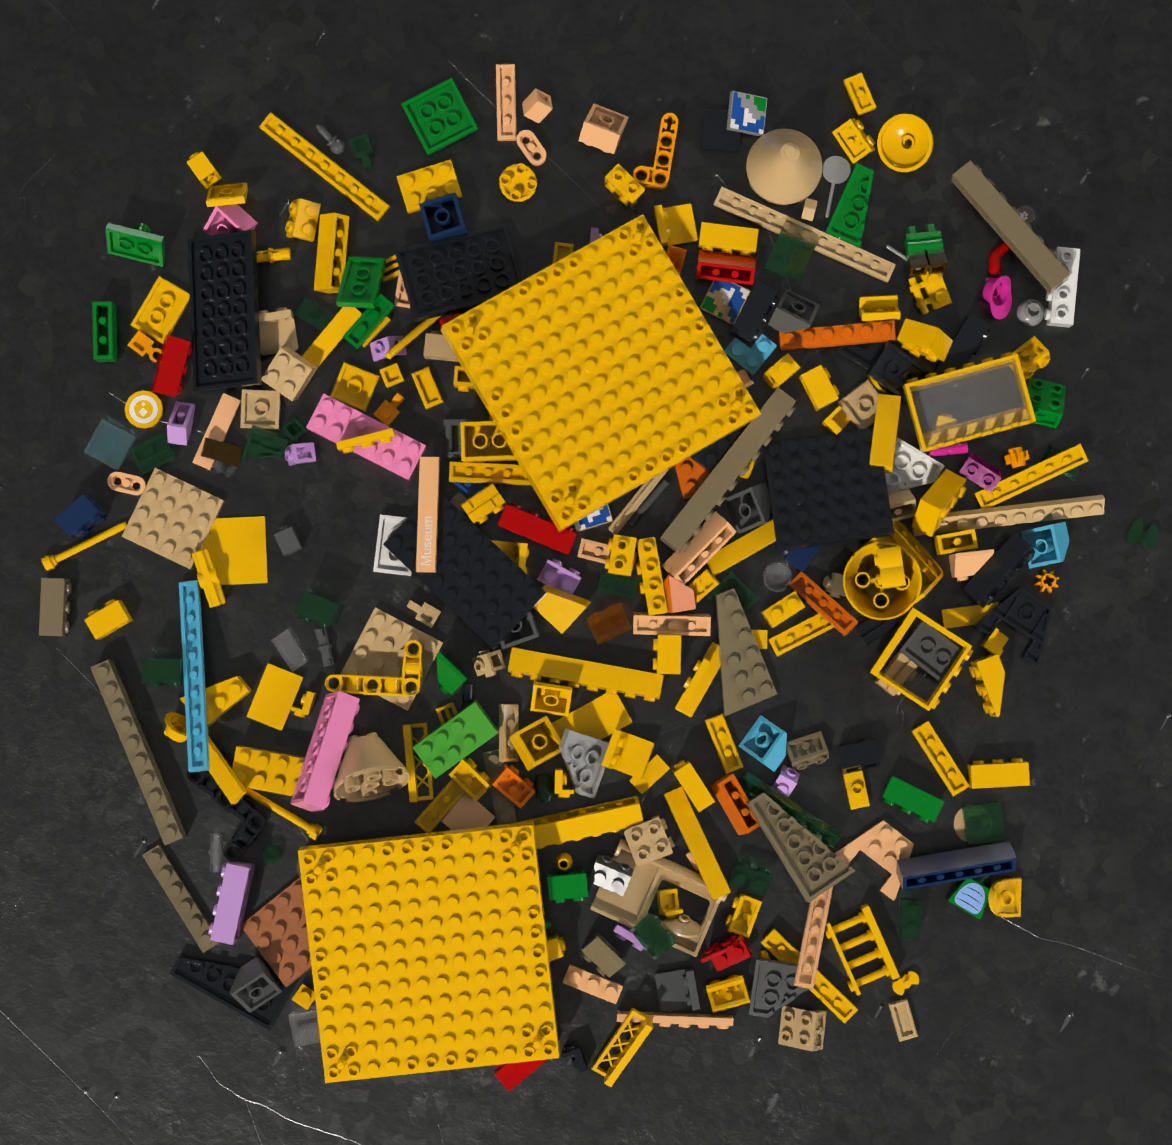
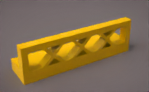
M427 722L403 725L406 767L410 774L408 782L410 802L434 799L432 774L428 768L427 774L423 779L416 774V769L420 764L425 767L426 765L415 756L414 749L412 748L414 746L413 740L416 742L420 741L413 736L412 728L423 727L424 735L422 738L428 735ZM422 783L429 787V796H418V787Z
M634 1008L629 1012L591 1066L592 1070L604 1076V1084L612 1087L653 1029V1019ZM634 1015L642 1020L639 1025L631 1026L630 1020ZM630 1031L631 1037L621 1041V1033ZM620 1046L621 1051L619 1054L610 1055L609 1050L611 1047ZM601 1062H610V1067L607 1071L599 1067Z

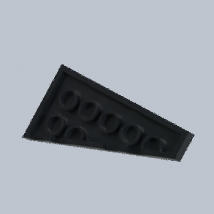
M179 956L169 973L269 1031L272 1029L299 981L297 979L291 985L285 987L276 974H272L282 992L249 1013L230 994V989L240 967Z

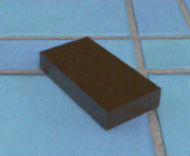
M205 437L201 456L239 466L243 447Z

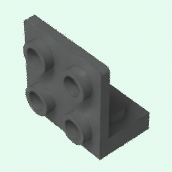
M692 967L655 974L661 1012L692 1007V1010L700 1009Z

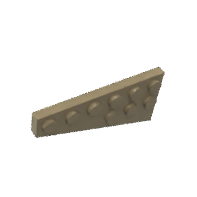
M734 588L715 595L724 716L777 695Z
M765 793L759 794L746 803L806 902L812 901L855 872L851 866H848L838 855L829 850L824 843L805 827L801 826L796 819L787 814L782 807Z

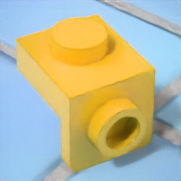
M677 888L657 890L659 914L666 916V918L678 917L677 914L683 913V909L679 908Z

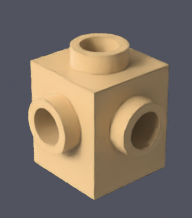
M489 649L478 652L479 656L472 658L477 676L485 674L487 678L497 675V670L506 668L501 650L490 652Z

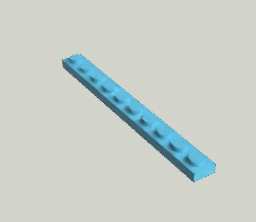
M198 580L179 582L188 771L200 772L210 770L200 584Z

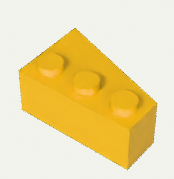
M236 676L205 688L207 727L252 691L241 676ZM184 696V697H182V698H180V699H181V701L185 704V696Z

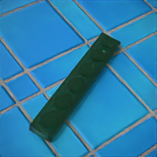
M747 770L738 780L744 792L753 797L765 793L782 807L787 814L796 819L801 826L805 827L830 848H833L841 840L843 833Z

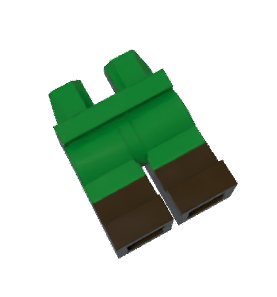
M935 224L926 225L924 232L918 233L916 226L907 227L904 246L909 276L926 275L927 269L928 274L946 273L948 261L943 249L941 231H937Z

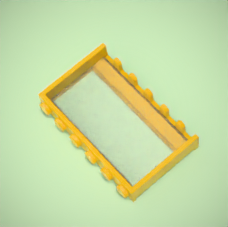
M1012 352L1000 355V359L993 360V357L981 360L982 363L978 365L972 362L963 365V369L956 370L953 367L944 370V374L937 375L935 372L925 375L926 379L918 380L917 377L907 380V384H904L903 389L921 453L1024 426L1036 421L1018 354L1012 355Z

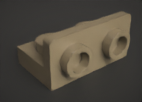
M821 731L786 742V751L793 769L802 770L807 768L808 765L814 763L821 764L826 759H829V752Z

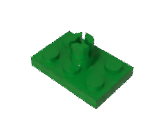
M137 223L134 229L117 224H107L105 230L108 254L161 267L164 266L166 262L164 236L150 233L149 226L144 223Z
M348 256L336 300L338 307L375 309L386 266L385 258Z

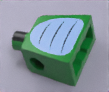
M988 876L960 880L945 899L980 920L988 901L990 889L983 886Z

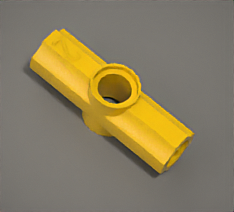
M206 548L191 553L198 571V582L200 587L204 589L210 608L226 603L220 585L221 577L218 569L214 567L209 549Z

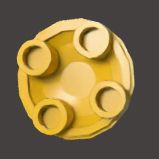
M522 163L508 166L499 178L502 194L514 202H522L529 199L537 188L535 173Z

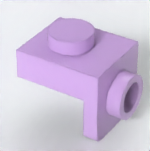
M783 765L770 791L787 800L798 783L800 773L791 767Z

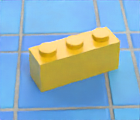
M702 222L698 248L711 252L716 250L728 254L755 255L759 229Z
M1012 758L1011 762H1004L1003 759H993L992 763L985 764L984 760H974L973 764H967L969 788L1030 786L1029 762L1023 761V758Z

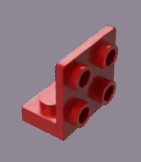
M733 934L724 939L725 942L721 944L718 942L708 946V950L703 952L704 955L700 961L704 963L711 959L718 972L750 958L752 953L742 934L739 936Z

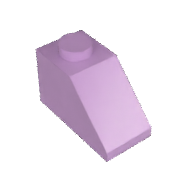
M176 401L167 424L168 443L187 445L192 431L195 404Z

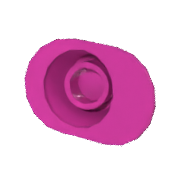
M1006 275L999 278H986V284L983 289V297L990 303L992 315L999 320L1008 315L1012 305L1011 279Z

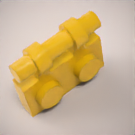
M927 271L926 275H919L921 283H917L915 277L908 279L911 286L909 289L913 292L917 301L915 304L917 309H920L922 315L929 312L927 304L931 303L933 310L952 303L941 273L928 274ZM921 288H925L928 298L925 300L920 291Z

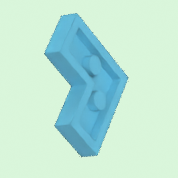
M763 334L751 348L735 337L724 352L730 359L753 376L777 345Z

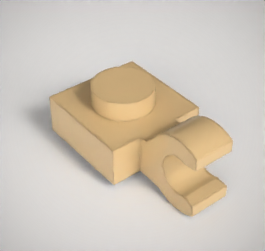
M410 600L406 606L418 613L415 619L432 628L441 613L440 610L426 602L420 606Z

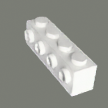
M1056 247L1053 251L1057 255V260L1069 268L1070 276L1065 283L1051 294L1047 291L1046 301L1049 302L1048 308L1045 309L1044 320H1047L1046 325L1069 328L1074 323L1080 249Z

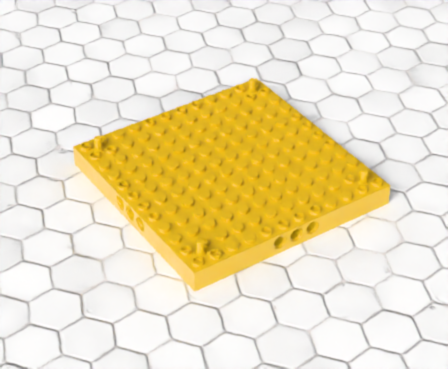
M643 214L441 327L443 336L559 532L761 415V412Z
M534 821L300 847L298 857L325 1083L559 1058L560 1049Z

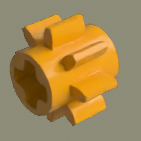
M1022 446L1009 449V455L1004 456L1006 465L1011 464L1012 468L1025 466V460L1030 459L1028 450L1023 451Z
M1044 569L1042 570L1043 575H1036L1038 582L1035 585L1041 587L1040 592L1047 588L1048 593H1051L1052 587H1059L1056 584V580L1059 577L1053 575L1054 570L1047 574V571ZM1050 578L1051 582L1044 584L1043 580Z

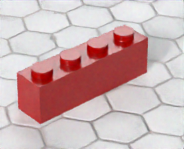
M506 504L497 525L498 527L569 556L577 537V533H574V528L567 527L559 532L552 519L547 518L543 520L539 518L540 514L529 510L526 513L517 504Z

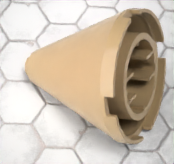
M776 129L762 135L751 147L746 161V172L751 188L760 198L774 205L788 206V204L805 200L814 192L822 175V158L817 146L808 136L792 129Z

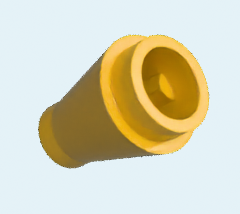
M565 852L558 854L554 860L555 867L562 872L569 871L574 863L572 856ZM563 860L567 862L565 867L560 865V862Z

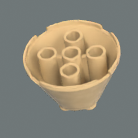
M376 732L361 737L353 735L347 738L348 746L345 752L342 753V765L337 771L333 793L336 799L341 800L340 798H345L346 802L351 803L376 800L391 795L390 791L397 787L398 790L402 789L409 782L410 774L394 753L378 737Z

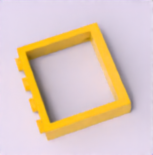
M912 607L870 670V673L930 711L931 708L935 709L941 701L938 698L942 692L946 693L951 686L949 681L952 676L957 677L962 667L960 664L962 661L969 659L973 652L971 650L972 645ZM916 617L963 646L928 701L920 698L881 672L886 661Z

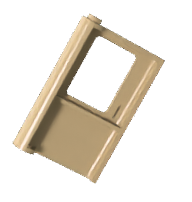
M620 839L612 860L618 863H626L634 869L624 896L599 887L590 910L697 957L717 907L721 901L724 902L727 895L712 900L701 874L663 857L642 866H637L627 841ZM662 880L709 901L708 909L700 925L702 930L699 936L686 938L674 935L665 929L663 921L648 914V910Z

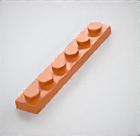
M895 321L814 327L788 333L779 331L780 350L787 351L896 341Z

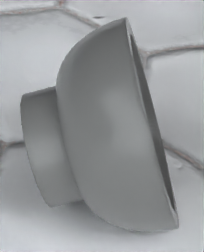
M1026 299L1017 308V317L1026 326H1035L1044 317V307L1038 300Z

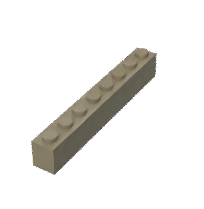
M970 160L952 174L951 181L1051 294L1069 279V268L1057 260L1056 253L1044 245L1043 238L1032 231L1029 222L1022 220L1019 216V211L1007 203L1006 196L1002 192H998L994 188L993 181L990 178L986 179L982 174L983 171L980 166L974 165Z

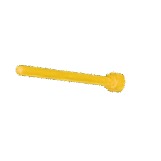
M441 316L424 320L387 351L386 357L391 359Z
M121 522L55 556L46 555L41 558V561L49 572L55 569L58 562L125 530L128 523Z
M245 788L247 790L245 795L307 831L306 833L309 834L310 838L316 840L323 830L321 825L317 823L310 824L254 790Z

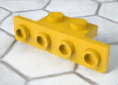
M655 537L638 539L636 543L639 563L636 564L637 574L642 576V582L639 583L641 594H645L648 613L650 616L667 613L668 609Z
M711 643L702 661L698 660L695 664L693 677H688L683 685L686 689L675 709L689 717L693 716L720 668V647L718 644Z

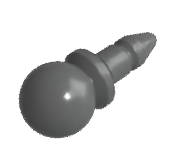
M317 124L318 132L328 141L326 145L330 146L331 151L334 154L343 153L345 143L337 139L336 135L332 137L323 126Z

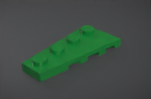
M856 163L825 233L858 248L861 247L874 170Z

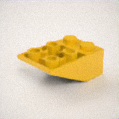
M990 654L971 661L969 671L978 683L976 690L979 696L982 695L984 699L982 705L985 713H989L993 717H999L1005 671L999 655Z

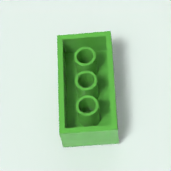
M475 700L415 743L412 748L436 779L498 734L499 730L478 701Z

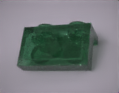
M740 861L739 864L734 863L728 886L765 897L770 879H772L769 869L759 866L758 869L750 867L751 864Z

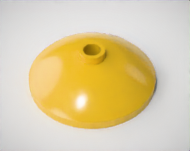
M913 114L896 115L890 118L879 132L877 148L880 158L889 168L898 172L917 170L931 156L934 143L933 134L928 124L922 118ZM908 139L912 141L911 146L907 145Z

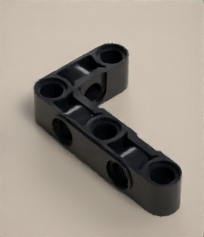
M187 770L186 776L191 783L211 796V799L228 813L231 812L241 820V828L231 837V840L223 850L226 860L235 861L239 859L266 826V815L244 796H242L237 804L225 802L223 800V791L209 771H200L201 777L196 779L193 777V772ZM254 816L261 818L262 824L260 826L253 824ZM230 847L237 849L238 854L236 857L230 855Z

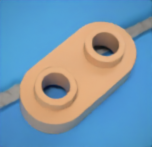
M530 130L519 132L516 138L518 147L532 165H542L546 161V151ZM528 138L530 142L524 144L523 139ZM535 154H540L541 157L539 159H534L533 156Z
M122 472L111 473L107 480L108 486L112 490L136 496L142 495L147 485L143 478ZM118 478L122 481L120 485H116ZM139 483L140 488L136 490L134 485Z

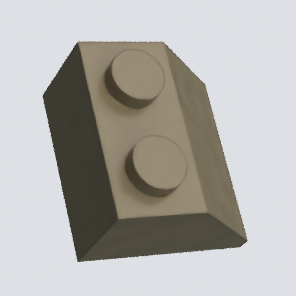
M598 931L581 948L582 956L589 963L593 961L597 965L596 970L602 976L607 975L610 978L626 964L625 957Z

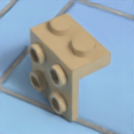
M287 307L277 308L276 312L268 313V310L259 311L261 354L263 356L277 354L281 347L286 346L293 351H297L299 346L293 312L290 309L287 310Z
M659 815L624 831L637 866H642L673 853L672 848L675 845L671 836L667 837L665 830L668 827L664 818L660 819Z

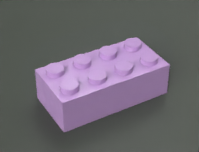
M235 860L228 862L226 866L223 865L221 877L224 878L222 885L219 884L217 890L219 901L213 908L215 919L210 924L208 932L211 935L210 940L234 945L240 939L241 925L244 920L256 864Z

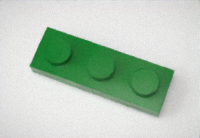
M380 293L375 309L367 308L343 338L359 350L391 313L395 305Z

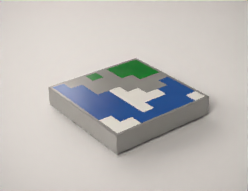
M731 91L726 130L760 137L764 135L767 98Z

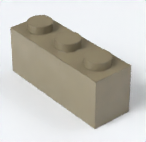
M41 578L39 636H67V633H69L70 622L67 621V614L70 613L71 604L68 602V594H71L72 588L69 579Z

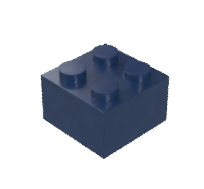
M455 192L419 204L430 241L469 233L460 198Z
M82 494L54 520L69 537L77 539L80 537L82 539L89 534V529L93 525L97 526L104 521V516L107 513L92 496Z

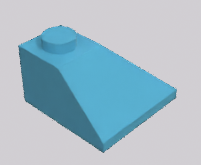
M1066 522L1021 531L1022 538L1031 544L1035 551L1033 559L1028 563L1029 569L1064 562L1070 541Z
M760 715L739 744V747L775 772L786 757L787 733Z

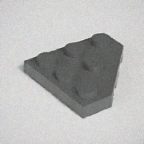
M756 958L749 1015L768 1018L776 1010L786 1006L796 999L799 994L808 990L793 985L797 969L796 963Z

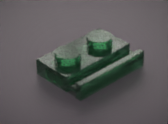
M165 433L129 450L141 475H145L177 458L170 443H168Z

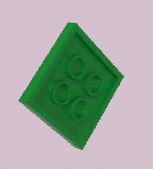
M452 78L401 103L427 155L478 130Z

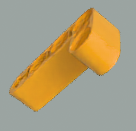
M667 113L661 119L654 167L639 166L633 172V178L644 188L663 190L668 185L678 128V118L673 113ZM668 120L672 121L670 132H666ZM667 138L672 143L669 146H664L661 141ZM665 157L669 162L662 165L658 162V159ZM644 173L647 178L645 180H638L636 175ZM657 176H663L665 178V182L657 183L655 181V178Z

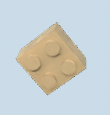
M281 347L261 380L289 400L295 401L299 399L318 367L289 347Z

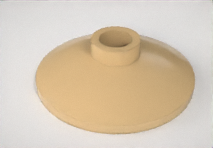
M682 914L676 918H665L663 922L666 930L680 937L693 938L701 934V926L687 915Z

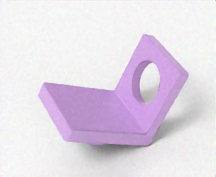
M387 336L371 342L370 348L373 361L387 358L386 352L395 346V341L399 342L404 337ZM406 346L396 355H406Z

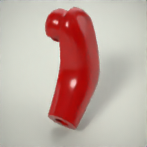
M1004 242L999 244L989 254V274L992 278L1001 277V259L1009 249L1008 245Z

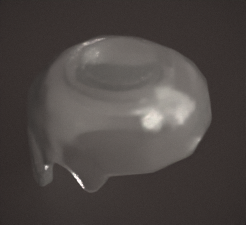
M780 561L771 562L763 571V582L771 591H784L791 582V569L786 563Z

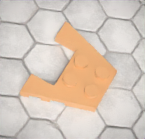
M881 820L834 854L838 855L842 861L849 865L859 850H861L890 872V876L879 890L894 901L900 887L896 874L897 860L910 858L914 843L884 820Z

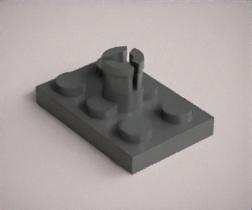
M922 621L899 651L938 681H941L962 649L932 626ZM965 659L960 664L961 667L965 663Z

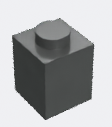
M286 525L277 529L278 533L274 534L283 556H288L303 549L294 527Z

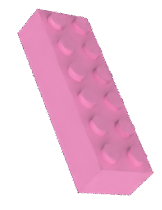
M323 393L306 428L336 443L390 429L391 427ZM395 429L396 438H392L390 443L381 444V442H376L370 448L362 449V446L354 448L355 451L353 453L410 482L420 464V457H424L428 449L426 445Z
M341 691L326 694L290 804L311 812L325 810L329 805V794L336 783L335 775L342 765V753L347 749V738L354 727L352 722L360 708L358 704L359 698Z

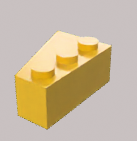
M946 469L920 499L911 527L932 537L951 508L955 506L958 498H962L966 491L964 485L967 479Z

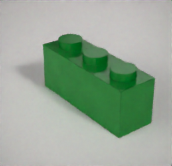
M112 301L92 302L93 359L97 362H118L117 305Z
M889 775L880 796L884 797L883 802L894 806L896 803L902 806L900 810L910 815L914 812L919 815L918 819L926 823L929 820L935 822L944 804V801L892 775Z

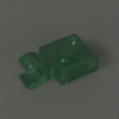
M367 133L349 139L355 159H362L366 171L373 169L368 156L373 154V150Z

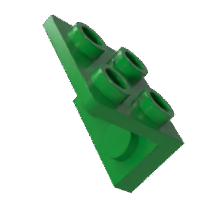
M1030 377L1027 382V389L1036 418L1034 423L1057 428L1064 412L1066 386Z

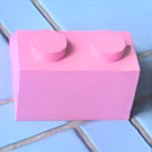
M238 204L223 205L214 208L202 231L211 236L254 230L258 223Z

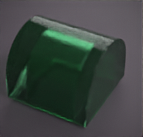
M297 415L281 428L293 443L309 432Z

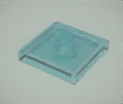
M101 419L84 453L119 471L137 437Z

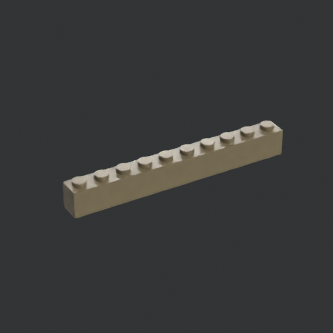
M779 387L775 390L761 408V415L750 422L660 538L662 542L677 553L681 550L685 552L691 544L689 539L693 535L697 536L703 527L700 525L703 521L706 520L708 522L715 513L712 511L716 505L720 507L726 499L725 493L728 490L732 491L738 484L735 480L739 475L743 477L750 468L747 466L750 461L753 460L755 462L760 456V448L763 445L767 447L773 439L771 434L774 430L778 432L784 425L782 420L785 416L790 417L795 411L794 405L796 400Z
M106 660L90 667L164 845L186 837L183 825L114 661Z

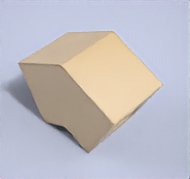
M806 198L801 219L813 221L817 200Z

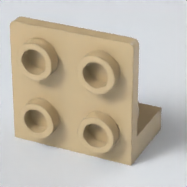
M782 1006L778 1043L812 1052L822 1050L827 1011L821 1009L810 1011Z

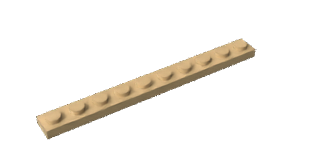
M721 187L714 202V206L886 283H888L896 264L724 187Z
M1103 495L949 512L934 534L1103 515L1105 498ZM912 527L913 536L926 535Z

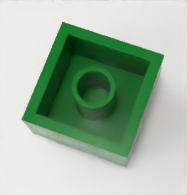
M586 869L548 873L549 901L554 900V903H564L566 899L573 898V901H584L585 897H588Z

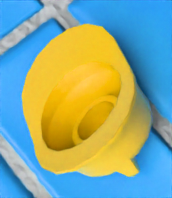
M176 712L167 713L164 717L166 723L164 734L176 742L186 741V716Z

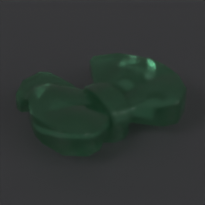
M1136 520L1131 523L1132 527L1129 528L1126 534L1128 543L1139 542L1143 544L1145 549H1152L1157 543L1158 527L1152 524L1145 533L1142 532V520Z

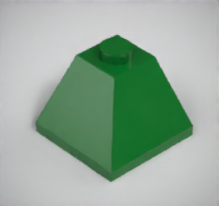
M438 652L436 657L438 682L441 684L439 688L446 695L448 693L453 695L469 678L443 652Z

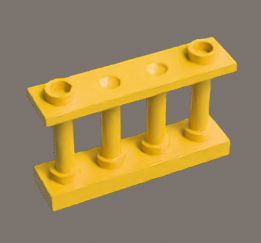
M867 904L859 906L861 909L859 915L831 927L829 921H826L824 931L827 938L832 939L849 978L847 984L850 991H855L857 996L861 995L858 987L886 975V977L890 976L892 980L900 977ZM861 922L867 923L869 930H866L867 933L842 944L838 943L835 936L836 933ZM868 940L875 941L877 947L874 948V951L849 962L846 961L843 951ZM875 958L883 959L885 965L881 969L859 979H854L850 969Z

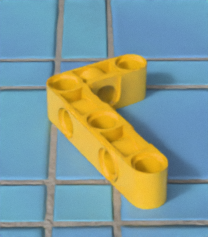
M410 640L405 644L402 677L334 674L326 678L325 687L331 692L341 691L346 694L414 696L421 690L423 645L418 640ZM412 643H416L419 646V651L416 654H412L409 651V646ZM334 677L339 680V686L336 689L330 686V680ZM372 679L378 683V688L375 691L368 687V683ZM411 681L417 685V689L413 693L407 690V684Z

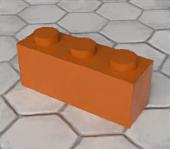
M734 774L723 776L710 785L738 835L748 834L760 826L746 804L749 799Z

